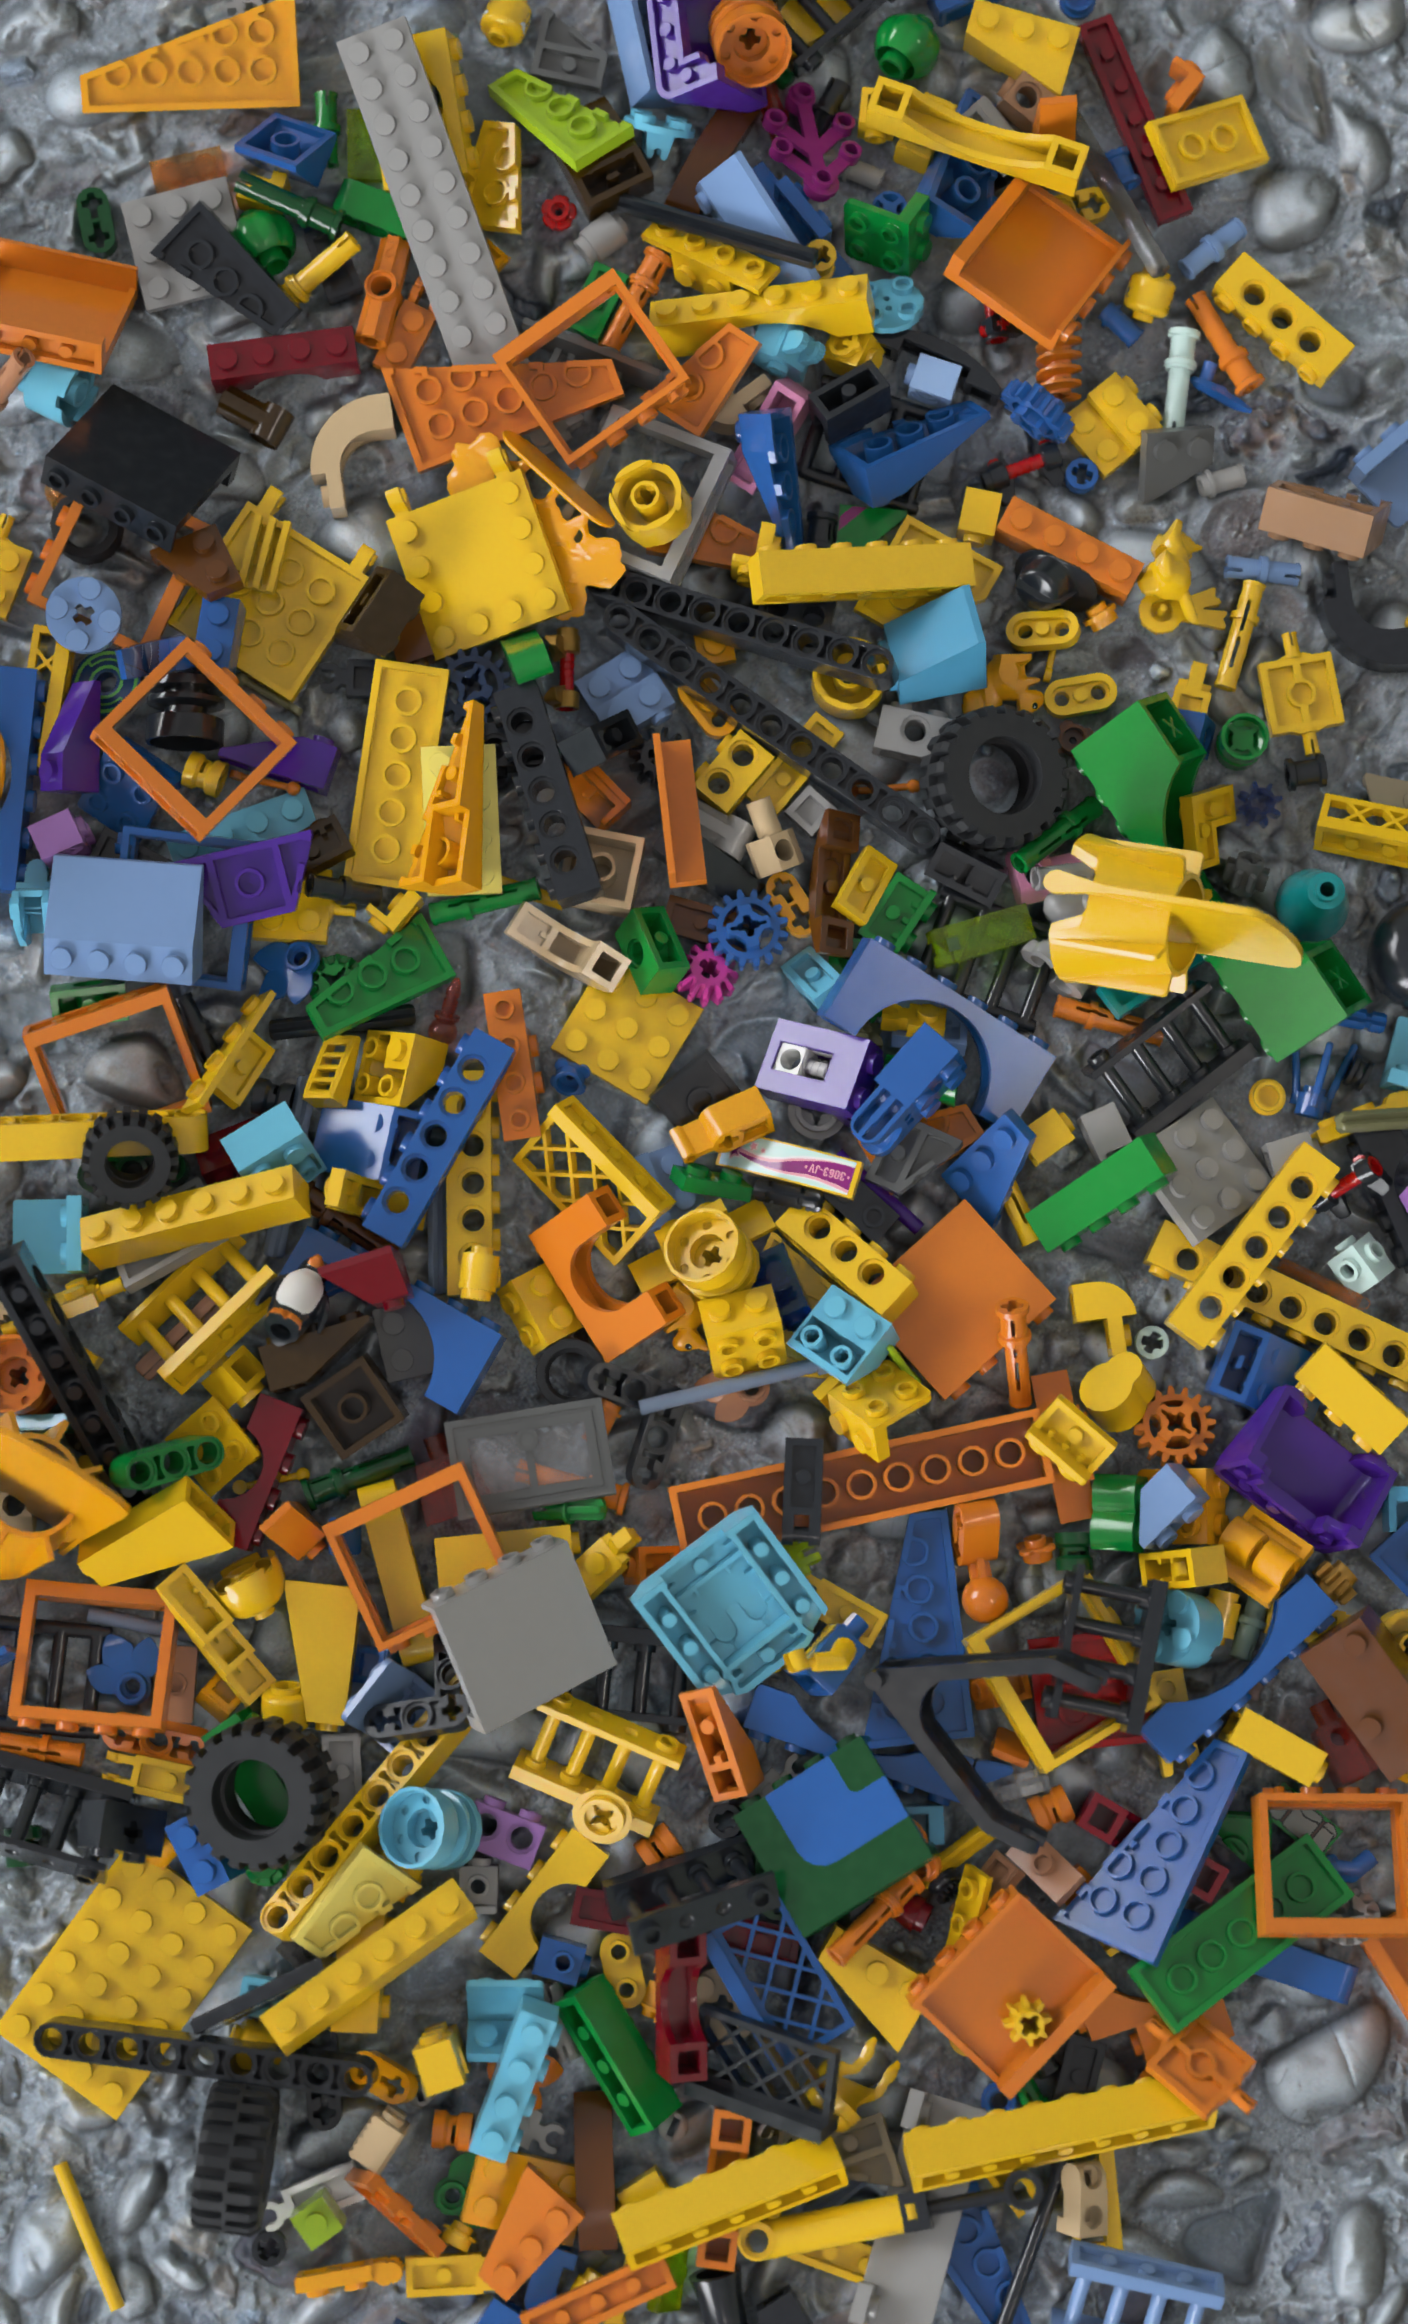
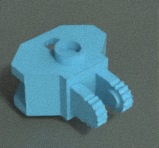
M776 323L753 326L756 331L754 339L760 342L762 347L752 362L771 375L779 378L789 377L796 383L803 382L809 365L818 364L824 358L825 345L820 341L815 342L814 338L804 332L802 325Z
M38 858L26 864L25 881L16 882V889L12 891L9 899L10 918L13 919V927L20 946L30 945L32 943V934L44 933L51 876L48 873V866L42 859Z

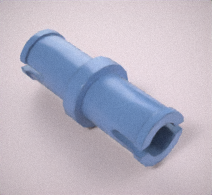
M1231 217L1212 235L1207 234L1201 238L1200 245L1178 261L1177 264L1181 273L1187 279L1193 280L1196 275L1212 262L1217 263L1221 261L1228 249L1247 236L1244 224L1238 218Z
M1227 555L1225 563L1228 564L1223 569L1224 578L1254 580L1264 585L1268 582L1297 587L1300 579L1296 578V576L1301 575L1300 563L1269 561L1267 556H1259L1258 559Z

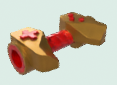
M560 627L557 628L556 634L545 635L544 637L549 644V651L551 652L553 662L560 661L559 685L552 686L543 698L556 711L575 712L579 710L580 693L574 691V662L576 655L580 654L579 629Z

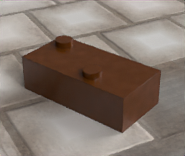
M1369 1604L1309 1642L1299 1658L1391 1783L1408 1773V1657Z

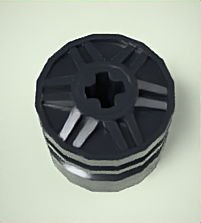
M192 672L168 673L150 691L154 694H150L147 697L148 706L163 712L150 714L146 717L145 742L147 745L181 752L213 751L224 746L225 722L223 719L209 714L222 711L225 708V701L220 698L224 694L205 675Z

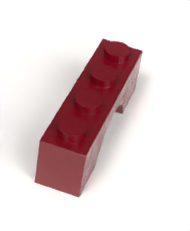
M353 325L206 345L211 382L216 394L223 393L230 385L241 391L251 390L262 381L284 375L307 374L323 379L361 375Z
M260 1393L247 1429L256 1437L262 1449L263 1468L256 1484L243 1495L231 1499H218L217 1505L235 1521L234 1547L251 1552L254 1546H261L266 1536L258 1527L264 1523L268 1511L276 1509L282 1494V1490L277 1489L282 1475L288 1476L291 1472L296 1455L292 1454L297 1439L303 1440L310 1420L305 1418L307 1410Z
M1091 1789L1073 1823L1116 1848L1142 1818ZM1207 1857L1191 1893L1211 1904L1230 1870Z
M707 1932L655 1950L656 2073L670 2084L707 2080V2040L700 2025L697 2007L698 1978L702 1967L707 1964Z

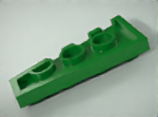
M420 913L400 932L397 931L387 939L386 943L372 955L369 954L360 961L356 968L346 976L339 978L306 1005V1012L324 1042L454 981L456 973L423 914Z

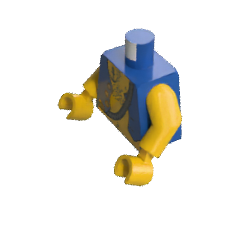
M853 1612L842 1625H824L814 1635L808 1647L783 1654L785 1664L774 1673L784 1669L783 1671L810 1696H832L865 1654L867 1649L858 1639L869 1628V1625L864 1619Z

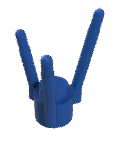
M1331 1041L1326 1043L1314 1086L1304 1085L1303 1091H1301L1300 1050L1292 1054V1093L1289 1103L1296 1105L1294 1114L1323 1120L1324 1113H1330L1332 1101L1358 1049L1357 1044L1351 1045L1327 1094L1326 1090L1322 1089L1334 1044Z

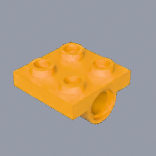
M1251 1505L1242 1517L1236 1516L1227 1525L1218 1541V1545L1224 1544L1228 1581L1267 1609L1273 1605L1314 1553V1546L1254 1505Z

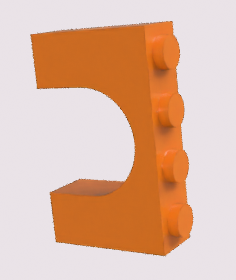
M608 1184L587 1193L528 1235L535 1246L537 1254L543 1259L554 1277L556 1285L562 1290L573 1308L576 1318L582 1323L593 1341L595 1349L607 1363L628 1353L687 1313L668 1281L647 1290L631 1302L614 1299L597 1283L591 1267L593 1245L600 1235L627 1217Z

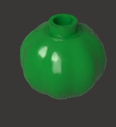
M913 13L893 14L887 17L877 29L874 40V54L879 61L878 64L881 71L889 78L894 80H916L929 75L935 67L940 54V40L937 33L933 30V22L927 16Z
M256 208L247 209L240 214L239 220L232 231L272 277L282 273L288 267L289 261L295 254L297 247L296 235L289 220L280 212L258 210Z

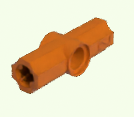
M388 235L385 238H381L373 270L364 282L366 296L355 333V340L357 343L370 349L380 350L383 347H387L395 315L403 304L402 288L412 251L408 241L399 236ZM390 289L387 294L378 296L381 291Z

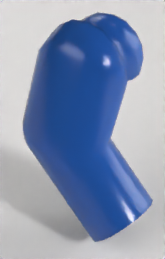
M1367 1848L1351 1861L1338 1860L1335 1854L1326 1855L1343 1880L1350 1884L1358 1881L1379 1864Z

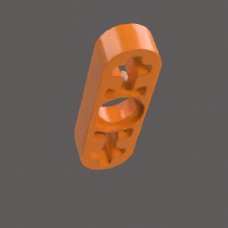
M116 1712L118 1714L138 1715L128 1712ZM167 1720L166 1734L164 1735L168 1739V1744L164 1746L154 1745L149 1738H140L138 1741L135 1737H132V1731L123 1730L126 1733L125 1737L119 1736L117 1730L116 1736L102 1735V1739L109 1748L116 1751L194 1766L191 1760L197 1751L192 1750L193 1747L190 1743L191 1741H196L200 1749L204 1748V1742L201 1737L209 1731L202 1727ZM177 1737H180L179 1747L174 1748Z

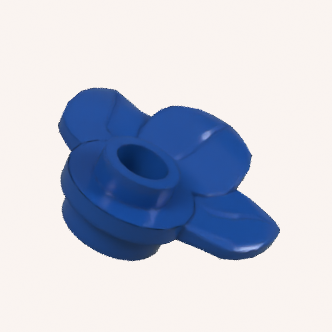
M298 941L290 945L283 942H274L259 950L253 956V959L259 966L268 971L261 985L259 995L272 990L276 993L273 1000L282 999L287 995L294 1005L303 1001L312 990L313 973L320 963V954L317 948L309 942ZM308 956L303 964L298 965L302 957Z
M108 1634L102 1647L103 1664H97L86 1670L89 1682L98 1692L102 1694H115L124 1704H141L149 1697L152 1691L151 1677L157 1670L159 1649L151 1637L145 1638L134 1647L126 1638L116 1634ZM130 1679L137 1680L140 1684L139 1691H130L127 1687V1681Z

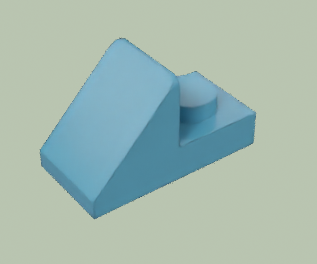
M811 945L780 966L814 1012L819 1010L840 976L819 953H816Z

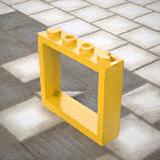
M1084 1573V1578L1093 1579L1090 1573L1087 1575ZM1063 1579L961 1640L968 1654L991 1652L985 1641L1062 1595ZM1080 1594V1600L1091 1619L1122 1625L1115 1610L1111 1606L1106 1608L1099 1596ZM1103 1637L1118 1664L1126 1665L1127 1662H1133L1135 1647H1131L1130 1642ZM1153 1675L1145 1713L1162 1703L1158 1696V1693L1161 1691ZM1007 1677L983 1678L1040 1774H1047L1121 1728V1724L1116 1723L1115 1718L1108 1717L1051 1752Z

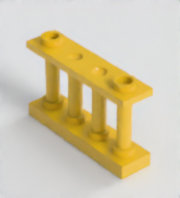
M240 1235L229 1238L224 1243L176 1269L117 1326L138 1347L145 1341L153 1347L165 1361L156 1372L181 1395L196 1383L267 1313L271 1297L259 1306L255 1305V1301L262 1288L278 1275L267 1264L259 1272L239 1252L247 1243ZM227 1261L247 1281L232 1298L212 1278ZM200 1287L220 1308L205 1324L184 1304ZM173 1314L193 1335L177 1351L157 1330Z
M567 1691L538 1706L536 1710L547 1714L533 1750L530 1751L521 1747L509 1778L571 1805L575 1804L577 1797H580L587 1788L595 1790L603 1785L605 1790L611 1792L618 1790L620 1797L630 1801V1810L634 1814L630 1830L649 1838L661 1808L651 1801L666 1767L669 1766L678 1770L687 1746L679 1743L676 1738L670 1735L658 1734L581 1701ZM561 1720L582 1729L566 1766L546 1757ZM596 1735L618 1744L602 1781L581 1772ZM631 1751L652 1759V1763L637 1796L616 1787ZM598 1807L596 1815L599 1817L604 1816L609 1820L612 1811H603Z

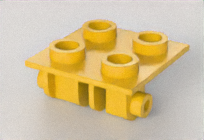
M215 1395L164 1439L165 1441H170L187 1435L213 1436L220 1440L224 1447L222 1463L213 1470L193 1475L210 1498L248 1465H252L262 1457L259 1451L260 1447L253 1444L245 1434L246 1429L238 1425L239 1420L237 1418L234 1419ZM202 1445L199 1446L197 1451L199 1460L203 1456Z

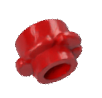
M555 195L553 199H547L541 207L543 223L555 231L568 229L572 225L573 219L577 216L575 204L570 203L569 198L563 195ZM556 210H561L562 214L556 215L555 212Z

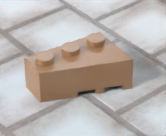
M1277 480L1268 486L1258 529L1267 531L1268 536L1275 540L1288 541L1289 538L1302 541V546L1307 549L1323 551L1324 548L1337 551V556L1342 559L1358 561L1359 558H1365L1382 544L1392 502L1381 500L1379 507L1358 503V495L1347 493L1344 499L1324 493L1323 488Z

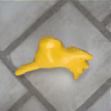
M1176 519L1164 535L1158 534L1151 545V553L1155 561L1150 562L1141 571L1137 578V583L1141 592L1146 596L1154 595L1163 601L1177 600L1185 618L1192 625H1197L1199 620L1189 592L1192 577L1189 560L1192 558V553L1202 550L1203 547L1195 544L1182 531L1183 522Z

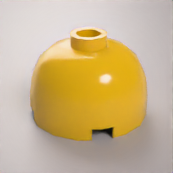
M271 1549L266 1550L268 1556L263 1558L260 1557L258 1552L249 1554L221 1570L220 1574L223 1579L216 1585L213 1579L208 1582L207 1589L231 1617L238 1619L254 1617L256 1621H259L274 1613V1605L281 1599L284 1593L286 1580L284 1569L275 1551Z

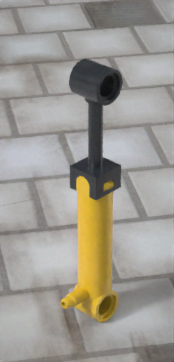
M1019 2170L1012 2173L1003 2182V2186L929 2200L928 2190L914 2193L913 2190L784 2216L780 2212L767 2217V2219L742 2227L737 2237V2245L745 2258L751 2261H764L935 2228L933 2216L1003 2202H1007L1008 2206L1011 2205L1019 2210H1031L1042 2202L1045 2195V2186L1042 2179L1036 2173L1029 2170ZM1023 2178L1031 2180L1035 2186V2195L1028 2202L1020 2201L1014 2193L1015 2184ZM757 2229L764 2231L768 2237V2245L763 2252L754 2251L750 2245V2236Z

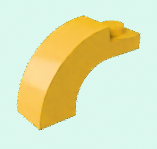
M332 1167L331 1174L324 1185V1205L328 1209L362 1218L361 1213L371 1197L377 1199L384 1186L379 1184L380 1181L363 1177L345 1169ZM403 1193L394 1194L388 1204L390 1211L394 1213L405 1211L409 1205L408 1196ZM427 1212L416 1230L423 1231Z

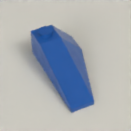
M968 87L955 112L963 115L982 95ZM935 151L916 192L930 196L929 213H932L933 219L929 233L935 237L966 239L998 199L997 196H994V181L998 178V171Z
M791 407L752 410L738 414L739 420L735 424L736 439L742 445L743 455L770 518L776 524V532L779 537H782L781 543L784 550L794 549L795 546L801 545L805 541Z

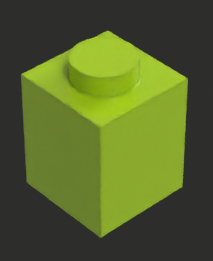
M324 2187L293 2209L289 2220L310 2250L313 2251L344 2229L347 2217L327 2188Z

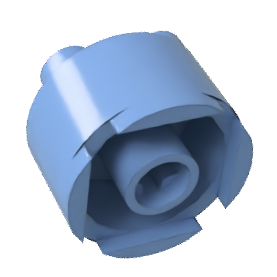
M92 577L68 579L53 590L46 603L45 617L51 635L62 647L78 654L99 653L111 646L120 633L123 621L120 602L110 587ZM83 606L85 610H94L95 613L90 616L92 623L85 625L82 621L75 622L74 619L78 616L77 609Z

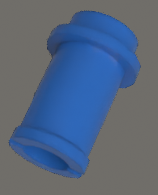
M1111 302L1097 317L1102 322L1100 326L1102 328L1106 326L1129 349L1142 336L1145 330L1140 328L1121 310L1123 307L1121 304L1116 305L1114 302Z

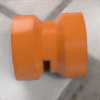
M1061 1784L1050 1788L1048 1794L1044 1796L1034 1795L1025 1799L1034 1822L1047 1831L1052 1830L1054 1824L1059 1822L1066 1824L1076 1819Z
M665 1822L655 1827L653 1834L649 1838H641L633 1844L635 1850L647 1866L686 1853ZM653 1842L656 1844V1846L658 1847V1849H659V1850L661 1851V1853L664 1855L663 1857H661V1855L659 1854V1852H658V1851L656 1850V1848L653 1846V1844H652Z
M435 2109L431 2148L444 2149L446 2146H453L457 2151L469 2152L474 2113L461 2112L459 2115H452L447 2110ZM456 2125L455 2136H452L453 2126Z

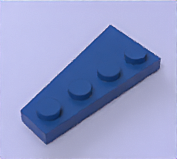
M977 2180L970 2182L968 2193L980 2191ZM986 2206L963 2210L947 2273L982 2324H995L1013 2275ZM1022 2298L1012 2324H1031Z

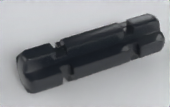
M764 1179L756 1180L752 1190V1195L757 1201L769 1203L773 1200V1204L796 1209L805 1207L806 1211L816 1213L822 1210L825 1202V1196L820 1190L808 1188L804 1191V1187L775 1182L772 1185V1181Z

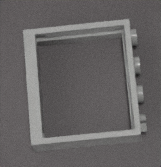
M613 404L609 414H605L601 418L598 434L631 410ZM653 419L644 426H640L638 423L631 429L711 461L691 502V524L673 540L662 565H657L622 550L620 562L625 565L626 571L680 587L738 462L732 449ZM609 445L597 452L598 459L590 466L582 469L578 479H574L590 496L613 450ZM568 501L561 512L563 518L567 521L581 515ZM577 533L574 537L575 542H580L583 535Z

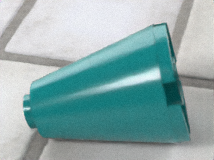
M1303 869L1291 874L1278 889L1274 903L1280 924L1301 941H1321L1330 938L1343 927L1349 913V898L1343 881L1337 875L1320 869Z

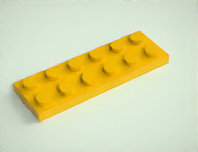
M377 658L375 660L349 842L356 855L346 859L344 876L351 877L353 881L403 889L399 887V881L401 876H408L414 857L410 854L412 845H419L424 832V820L422 819L424 811L421 747L440 745L451 672L449 669Z

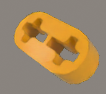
M787 872L773 874L768 878L765 887V894L771 895V906L781 904L782 910L778 917H787L788 924L785 928L792 936L797 938L811 936L810 919L808 921L809 928L804 929L801 925L794 927L792 924L796 919L792 908L795 906L803 916L809 914V898L792 874ZM780 881L783 885L787 883L791 885L788 894L792 902L788 904L781 894L776 897L773 895L776 888L775 882Z
M375 2050L359 2051L356 2053L371 2057L378 2066L379 2076L376 2083L370 2088V2093L392 2105L406 2104L415 2098L418 2091V2081L410 2070ZM358 2067L350 2069V2077L356 2084L362 2085L367 2083L365 2071ZM388 2079L401 2080L400 2085L404 2088V2093L395 2094L397 2088L389 2083Z

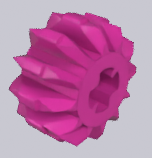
M711 943L706 944L704 951L695 944L691 947L690 954L685 953L691 967L677 985L678 992L689 991L687 996L688 1003L694 1001L695 997L699 998L702 1008L707 1006L709 999L718 1006L722 1003L723 996L730 997L734 992L735 988L732 984L737 983L739 978L738 973L733 971L736 962L734 960L729 966H726L725 953L715 956ZM704 972L710 974L709 978L703 976Z

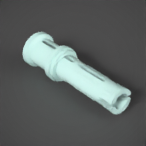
M1172 327L1168 329V337L1171 338L1169 358H1166L1164 361L1165 370L1169 372L1162 423L1163 428L1184 427L1190 374H1193L1197 369V362L1194 361L1196 341L1201 337V332L1197 329Z

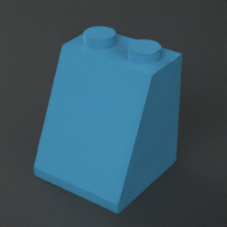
M970 584L952 590L883 625L884 640L878 641V646L884 647L891 652L898 667V681L889 690L890 692H897L900 705L987 688L986 640Z

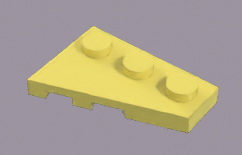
M360 1841L289 1935L294 1942L318 1958L327 1957L359 1934L361 1927L379 1914L383 1916L394 1908L392 1906L394 1903L408 1893L414 1894L422 1888V1885L419 1881Z

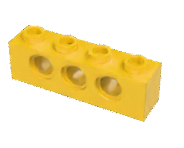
M1245 251L1218 279L1211 292L1214 303L1221 311L1226 314L1232 313L1241 321L1243 329L1255 338L1259 336L1269 345V350L1276 358L1281 361L1287 360L1297 369V374L1303 381L1310 385L1315 384L1320 389L1349 358L1355 347L1352 342ZM1254 294L1258 296L1261 304H1249L1245 300L1244 295ZM1272 318H1283L1289 327L1285 329L1277 328L1272 323ZM1309 341L1313 343L1316 351H1304L1300 347L1299 342Z
M826 1200L822 1210L817 1213L806 1211L805 1207L802 1209L789 1207L774 1223L781 1235L851 1296L881 1317L893 1323L919 1295L913 1284V1281L916 1279L914 1275L900 1263L896 1267L886 1260L889 1255L876 1242L872 1240L867 1244L859 1237L862 1232L849 1219L845 1218L841 1222L833 1215L835 1209ZM830 1228V1232L826 1237L822 1239L815 1238L816 1233L820 1229ZM851 1250L857 1251L856 1256L851 1261H841L842 1256L846 1252ZM877 1273L884 1274L883 1279L878 1284H868L872 1275Z

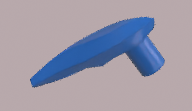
M1204 360L1199 377L1193 376L1190 378L1194 388L1231 409L1251 414L1253 409L1244 401L1231 394L1225 386L1212 382L1218 364Z

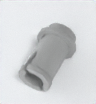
M1235 464V466L1213 472L1204 470L1202 475L1197 476V488L1202 497L1208 496L1209 499H1213L1217 493L1245 487L1246 476L1241 464Z

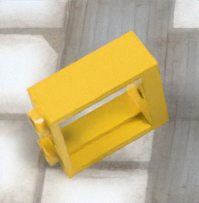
M1246 1707L1240 1708L1237 1712L1232 1710L1218 1735L1219 1739L1246 1751L1254 1759L1309 1788L1312 1782L1319 1783L1328 1767V1763L1324 1761L1328 1753Z

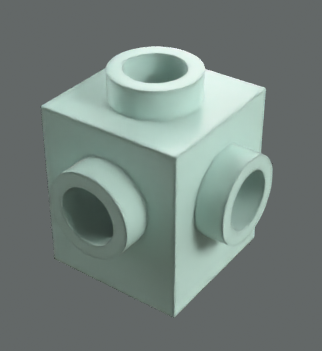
M1370 1232L1357 1240L1353 1234L1334 1247L1338 1254L1326 1262L1332 1269L1335 1278L1343 1286L1358 1294H1362L1380 1282L1395 1269V1266L1385 1254L1383 1246L1373 1238Z

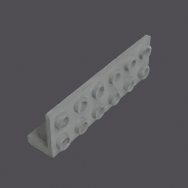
M910 2088L900 2126L904 2127L903 2133H907L920 2125L935 2127L947 2124L954 2118L967 2117L972 2119L985 2116L988 2112L981 2108ZM903 2134L897 2158L906 2186L902 2188L888 2186L886 2196L913 2191L903 2152ZM971 2181L928 2190L929 2200L968 2193ZM963 2210L933 2216L935 2228L874 2239L864 2280L858 2282L848 2321L856 2324H933Z

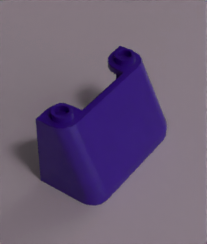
M646 0L657 92L662 98L676 104L745 113L754 112L768 106L765 86L746 88L725 77L724 66L716 61L714 51L709 42L708 23L712 11L721 0Z
M1290 1385L1276 1387L1221 1453L1214 1466L1215 1474L1262 1512L1314 1546V1551L1333 1553L1360 1548L1398 1473L1387 1465L1388 1462L1383 1456L1375 1452L1353 1455L1303 1414H1305L1308 1408V1403L1304 1399L1305 1396L1302 1391Z

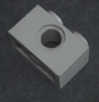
M896 701L891 702V705L883 704L872 754L921 765L922 757L931 754V751L927 749L931 738L940 735L939 729L954 719H949L947 713L939 710L929 709L927 713L913 711V707L909 704L900 705ZM910 726H917L922 729L924 738L920 741H911L905 736L904 730Z

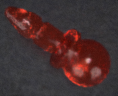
M454 978L448 986L442 1010H435L434 1016L436 1019L428 1027L429 1038L449 1045L457 1037V1027L455 1024L460 1020V1017L454 1014L457 1010L458 998L461 995V981L459 978Z

